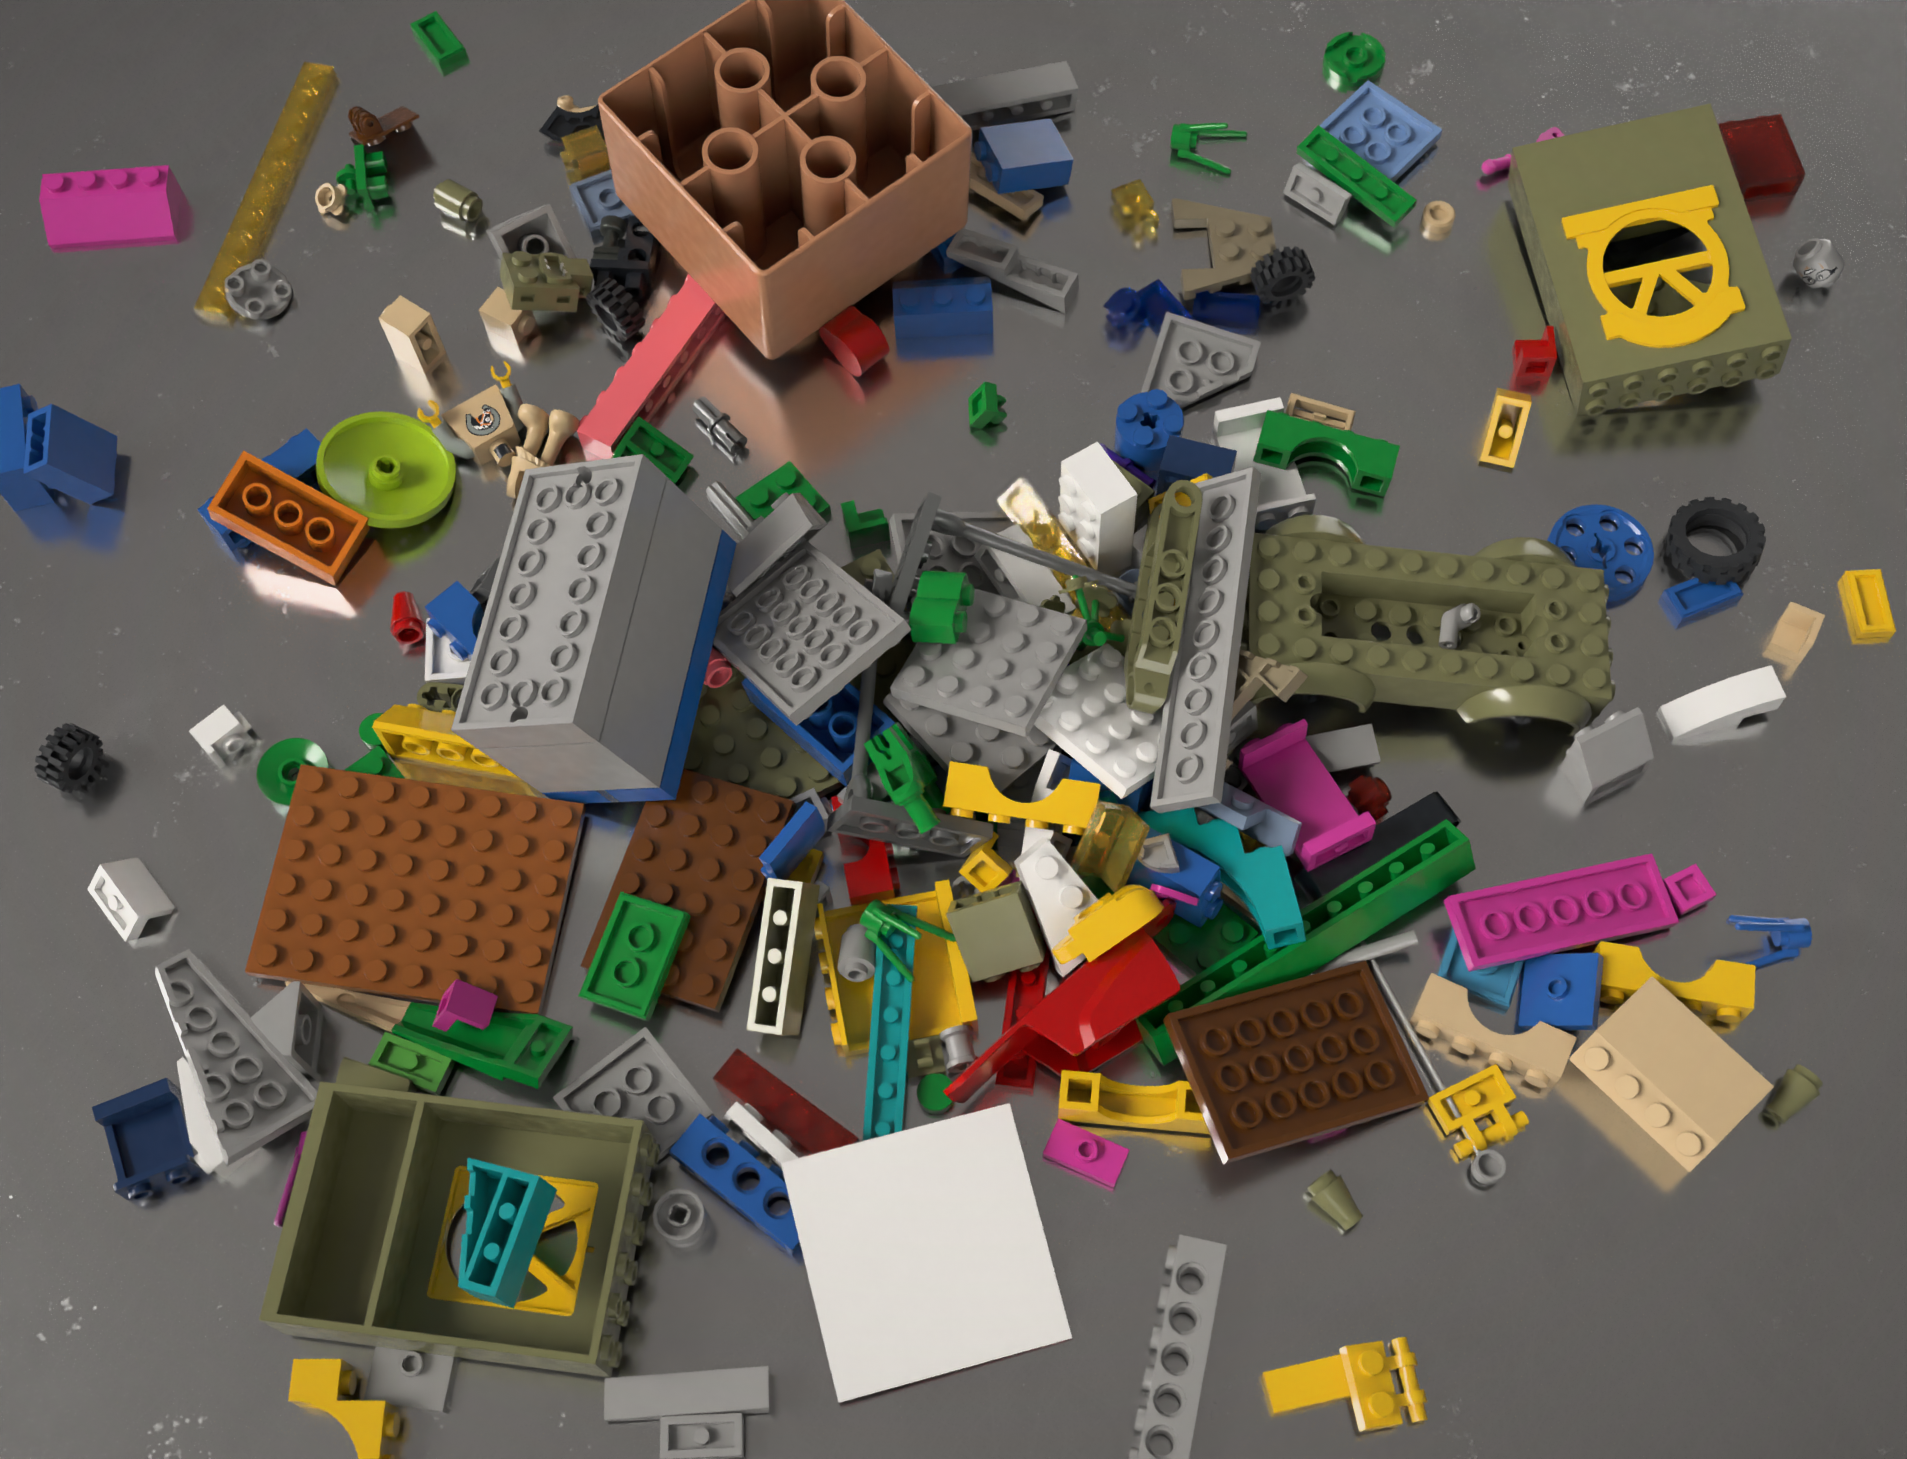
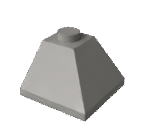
M550 204L512 217L486 230L500 260L502 259V253H514L516 251H523L529 254L551 252L567 256V258H576Z

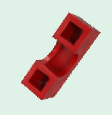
M837 796L831 797L833 811H835L842 804L838 801ZM838 833L840 844L860 842L869 848L867 854L862 859L843 864L851 906L870 903L874 899L881 901L895 898L894 890L901 888L897 867L889 868L887 856L894 855L892 843Z

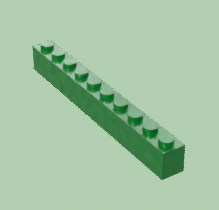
M1446 819L1300 910L1306 941L1268 950L1262 934L1180 985L1178 994L1135 1019L1144 1043L1163 1066L1173 1061L1178 1055L1163 1022L1167 1014L1306 977L1474 871L1476 868L1470 839Z

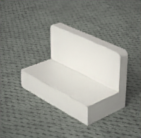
M136 857L100 864L88 887L90 894L125 942L138 939L148 919L171 914L174 910V905L140 859Z

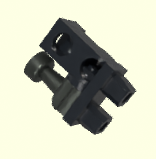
M612 215L601 219L600 232L604 236L602 246L594 248L590 269L593 273L595 287L605 279L611 278L617 281L619 286L625 287V292L630 293L632 298L642 299L646 288H653L658 246H661V243L650 231L637 230V227L643 224L636 216L629 215L624 247H618V240L625 236L626 222L622 218Z

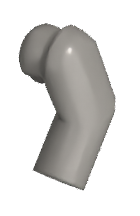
M1463 603L1443 614L1439 636V646L1441 648H1456L1458 632L1480 619L1481 612L1476 604Z

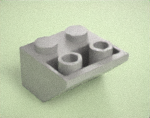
M1639 707L1627 713L1624 710H1620L1609 716L1605 720V724L1595 729L1591 725L1580 730L1573 737L1575 740L1572 746L1565 752L1566 757L1560 769L1583 803L1645 773L1653 761L1654 755L1642 711Z

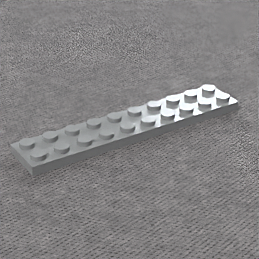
M1254 467L1194 483L1202 493V507L1179 650L1170 674L1167 697L1163 708L1150 808L1158 813L1222 802L1261 473Z

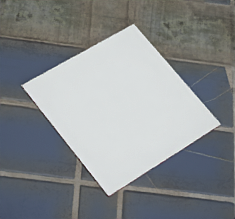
M1010 1103L781 1162L838 1403L1072 1338Z

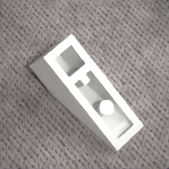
M182 1057L177 1061L189 1141L198 1152L193 1158L208 1175L215 1171L226 1179L262 1147L226 1166L188 1061Z

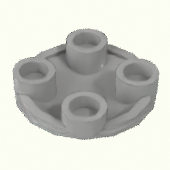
M257 259L252 264L237 268L224 282L226 299L231 308L240 315L251 319H269L279 315L288 307L292 297L291 284L286 276L264 259Z

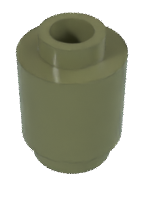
M451 179L439 183L434 190V203L438 209L461 221L468 220L473 222L479 217L483 208V201L476 192Z

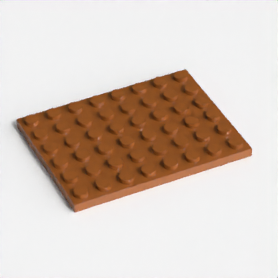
M301 765L245 973L254 977L289 982L300 981L303 984L435 1003L441 1002L445 991L455 979H458L497 995L493 1011L541 1015L586 807L584 803Z

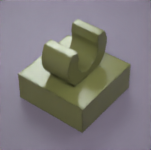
M939 1035L909 1040L907 1059L909 1082L922 1080L925 1076L933 1073L947 1075Z

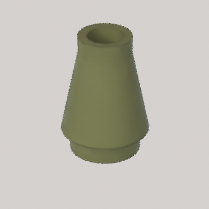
M1797 1064L1793 1069L1786 1070L1776 1092L1765 1109L1773 1118L1785 1124L1791 1116L1820 1095L1819 1089L1823 1083L1812 1071Z
M1332 1169L1322 1174L1307 1187V1190L1312 1195L1310 1199L1335 1219L1345 1231L1364 1216L1358 1209L1341 1174L1337 1176Z

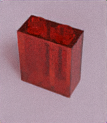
M1781 114L1761 115L1737 121L1729 120L1718 124L1745 203L1796 195L1806 173Z

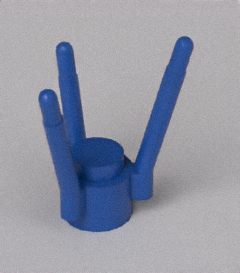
M1730 915L1728 918L1730 922L1736 923V930L1770 931L1774 945L1781 946L1782 950L1745 963L1756 965V968L1783 958L1798 957L1800 948H1808L1811 945V926L1805 918L1789 919L1788 917L1767 918Z

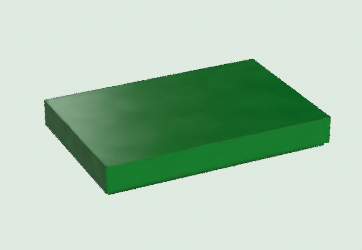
M620 892L578 997L649 1022L691 916L686 912Z

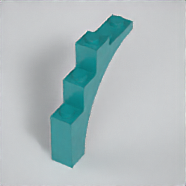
M1194 807L1158 813L1155 810L1148 812L1140 811L1136 819L1129 816L1122 817L1117 828H1086V840L1089 849L1093 852V858L1122 854V851L1142 823L1161 834L1169 833L1170 839L1220 866V881L1245 903L1260 926L1268 950L1306 941L1303 921L1282 845L1261 847L1254 852L1245 854L1237 827L1221 818L1198 825Z

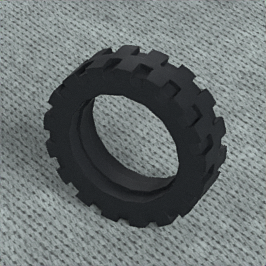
M1705 497L1703 501L1694 499L1689 501L1688 506L1682 505L1677 510L1676 515L1672 516L1665 540V545H1667L1666 554L1668 558H1672L1671 563L1676 569H1682L1683 575L1690 579L1692 577L1698 578V582L1708 584L1711 581L1716 582V585H1725L1727 581H1732L1733 583L1741 581L1744 575L1748 577L1753 573L1755 566H1758L1765 546V527L1763 523L1759 524V517L1754 512H1748L1745 505L1741 503L1736 505L1727 498L1715 500L1714 497ZM1703 525L1719 526L1737 535L1743 543L1744 549L1739 553L1729 556H1713L1701 552L1694 547L1687 538L1686 533L1693 528Z

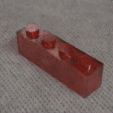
M738 1048L713 1077L719 1092L734 1103L737 1101L742 1107L746 1103L750 1104L763 1116L764 1119L761 1121L763 1125L771 1131L775 1129L780 1131L793 1144L792 1146L805 1156L860 1142L857 1136Z

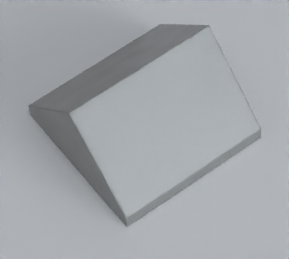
M292 981L255 1013L250 1020L305 1078L313 1077L322 1005L300 981Z

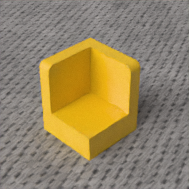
M994 831L992 839L973 851L959 871L980 892L996 888L1009 876L1013 869L991 849L999 837Z

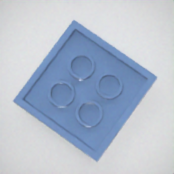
M1369 80L1319 125L1393 182L1441 138L1442 134L1441 128Z

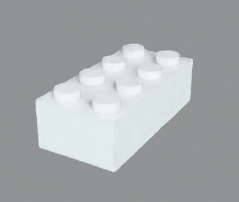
M1097 441L1061 461V477L1059 478L1061 487L1060 496L1058 497L1060 503L1058 519L1060 524L1057 534L1062 546L1066 550L1071 549L1075 554L1078 564L1112 576L1131 565L1137 493Z

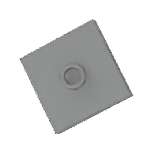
M376 1346L364 1401H387L397 1407L445 1413L457 1357Z

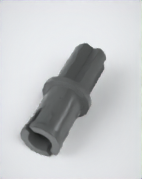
M705 396L693 402L692 411L708 427L709 434L712 436L716 435L731 453L734 454L741 450L734 440L740 442L742 446L746 445L747 437L730 422L728 414H722Z

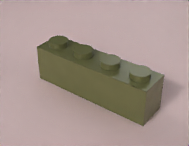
M768 878L746 1030L776 1035H799L820 885Z

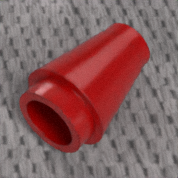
M399 592L393 597L390 632L399 643H416L423 637L426 626L414 595L410 592Z

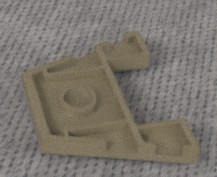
M1172 198L1173 228H1207L1213 268L1182 269L1181 285L1183 300L1196 298V293L1206 290L1210 294L1221 291L1223 285L1238 281L1239 285L1252 282L1250 274H1252V267H1256L1255 263L1258 260L1264 261L1263 256L1267 253L1270 256L1274 254L1273 250L1276 249L1271 217Z
M1240 649L1232 719L1254 697L1263 684L1280 699L1287 702L1308 676L1295 666L1290 665L1289 667L1276 660L1264 659ZM1228 757L1225 771L1233 763Z

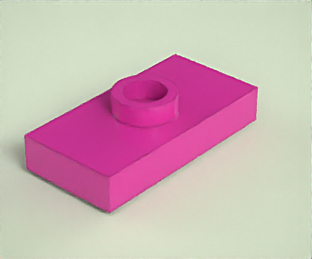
M1058 1118L1043 1151V1157L1114 1188L1130 1149Z

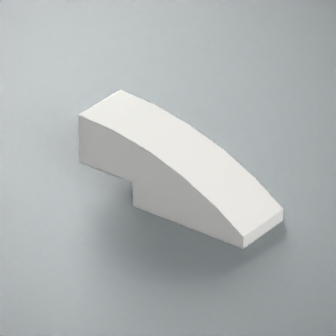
M1772 665L1698 689L1660 706L1658 711L1671 740L1674 741L1740 724L1744 717L1776 710L1786 698V695Z

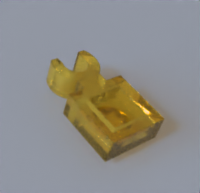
M1141 179L1111 190V199L1123 219L1126 221L1134 218V230L1137 234L1142 235L1144 233L1143 222H1149L1154 229H1158L1159 216L1153 211L1154 201Z

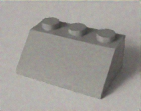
M787 492L784 493L771 505L774 511L765 519L760 516L753 521L746 529L749 534L741 542L737 539L734 540L737 544L727 584L736 597L741 596L759 579L803 543L809 542L827 525L826 521L801 493H792L791 495Z

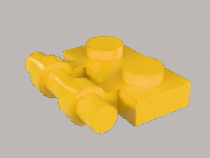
M1497 1064L1430 1096V1099L1427 1101L1446 1135L1458 1129H1461L1463 1132L1462 1126L1469 1136L1470 1140L1467 1139L1463 1132L1465 1139L1453 1145L1459 1158H1464L1471 1153L1476 1155L1473 1145L1476 1150H1487V1145L1501 1138L1508 1140L1518 1135L1519 1129L1529 1125V1120L1522 1110L1510 1116L1505 1108L1506 1105L1514 1102L1517 1097ZM1450 1096L1461 1114V1117L1457 1119L1446 1101V1098ZM1491 1113L1495 1124L1480 1131L1474 1121Z
M1407 1337L1391 1340L1395 1356L1386 1357L1383 1341L1347 1345L1339 1349L1359 1432L1396 1427L1403 1424L1400 1413L1401 1408H1408L1412 1423L1428 1420L1424 1406L1428 1402L1425 1390L1419 1387L1415 1371L1418 1362L1415 1352H1410ZM1391 1371H1399L1404 1393H1395Z

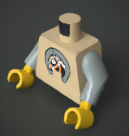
M503 361L507 368V374L503 377L497 376L494 373L493 366H491V375L496 381L500 382L502 386L500 389L496 384L441 414L442 421L438 418L439 407L434 401L428 400L427 402L434 411L433 416L428 417L424 415L422 410L418 408V418L422 422L431 423L433 426L431 428L432 432L447 451L466 459L473 458L478 464H486L493 459L501 467H507L512 464V456H516L512 448L520 444L521 440L518 432L524 426L518 417V410L523 402L515 383L511 384L509 379L511 368L507 362Z

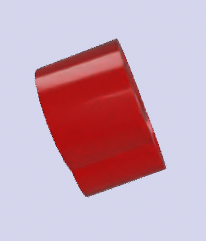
M851 305L819 329L820 336L826 346L834 353L842 366L856 377L864 374L890 352L889 344L881 329L873 320Z

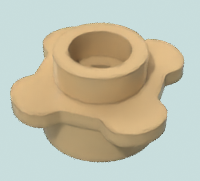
M328 182L321 185L315 195L319 212L323 214L332 212L334 215L340 216L344 211L347 188L342 184L332 186Z

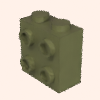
M1022 880L951 901L946 916L972 982L979 980L993 982L1002 978L1006 972L1017 969L1020 972H1027L1037 968L1041 964L1040 962H1043L1047 947Z

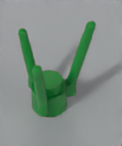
M1227 123L1174 124L1171 135V149L1178 150L1177 157L1188 158L1217 171L1230 174V168L1190 151L1191 149H1197L1199 137H1246L1248 133L1246 131L1219 130L1227 129Z
M874 899L860 918V924L868 929L864 936L878 946L909 982H914V975L884 942L881 935L889 937L897 928L915 939H921L922 934L906 923L952 942L956 941L954 934L902 912L891 904L886 905L880 900Z

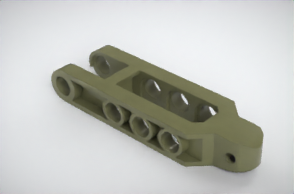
M1188 480L1174 482L1166 491L1163 503L1155 507L1149 516L1123 666L1127 707L1131 710L1152 715L1162 707L1166 700L1170 674L1179 650L1202 507V493L1199 487ZM1183 492L1190 497L1191 506L1184 507L1179 505L1175 500V493Z

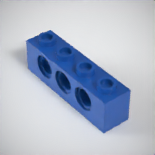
M699 1114L669 1150L671 1157L792 1255L799 1247L800 1241L791 1204L789 1211L780 1216L772 1214L767 1207L768 1202L776 1196L785 1197L790 1203L783 1171L773 1164L767 1168L757 1160L760 1154L744 1140L737 1144L727 1136L729 1128L713 1115L706 1119L703 1115ZM716 1147L724 1148L729 1153L727 1162L720 1166H714L707 1160L710 1150ZM744 1172H753L759 1177L760 1182L755 1189L746 1191L738 1186V1177Z

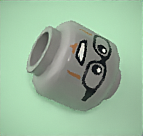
M1813 238L1805 241L1797 248L1793 259V268L1809 288H1827L1834 285L1839 280L1845 266V261L1834 244L1826 239Z

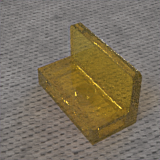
M1097 801L1070 867L1078 875L1101 878L1114 892H1117L1125 887L1150 830L1149 826L1127 805Z

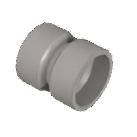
M675 1189L662 1195L655 1204L653 1212L654 1225L668 1246L676 1251L688 1252L696 1250L705 1243L710 1235L711 1220L710 1215L696 1194L686 1189Z

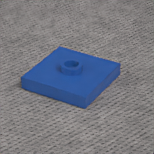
M1600 953L1548 954L1525 959L1518 1026L1523 1031H1528L1538 1022L1542 1021L1560 1030H1597L1603 956Z

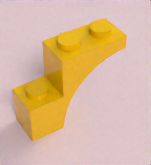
M293 1359L288 1401L300 1407H311L326 1411L335 1417L350 1435L357 1451L358 1459H395L394 1454H391L392 1438L397 1437L400 1426L399 1413L395 1412L396 1406L387 1401H349V1395H353L355 1392L356 1373L352 1370V1365L343 1359Z

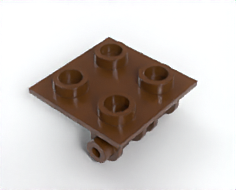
M355 106L348 112V119L354 129L348 134L362 145L374 146L386 139L384 135L394 130L402 132L413 126L412 121L420 117L404 106L379 118L362 107Z

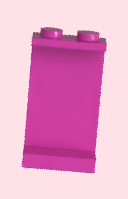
M1302 719L1294 724L1286 723L1280 726L1274 734L1264 739L1255 738L1246 743L1240 750L1238 768L1260 801L1302 823L1294 852L1307 872L1372 840L1376 822L1368 811L1358 816L1305 739L1308 723L1305 719Z

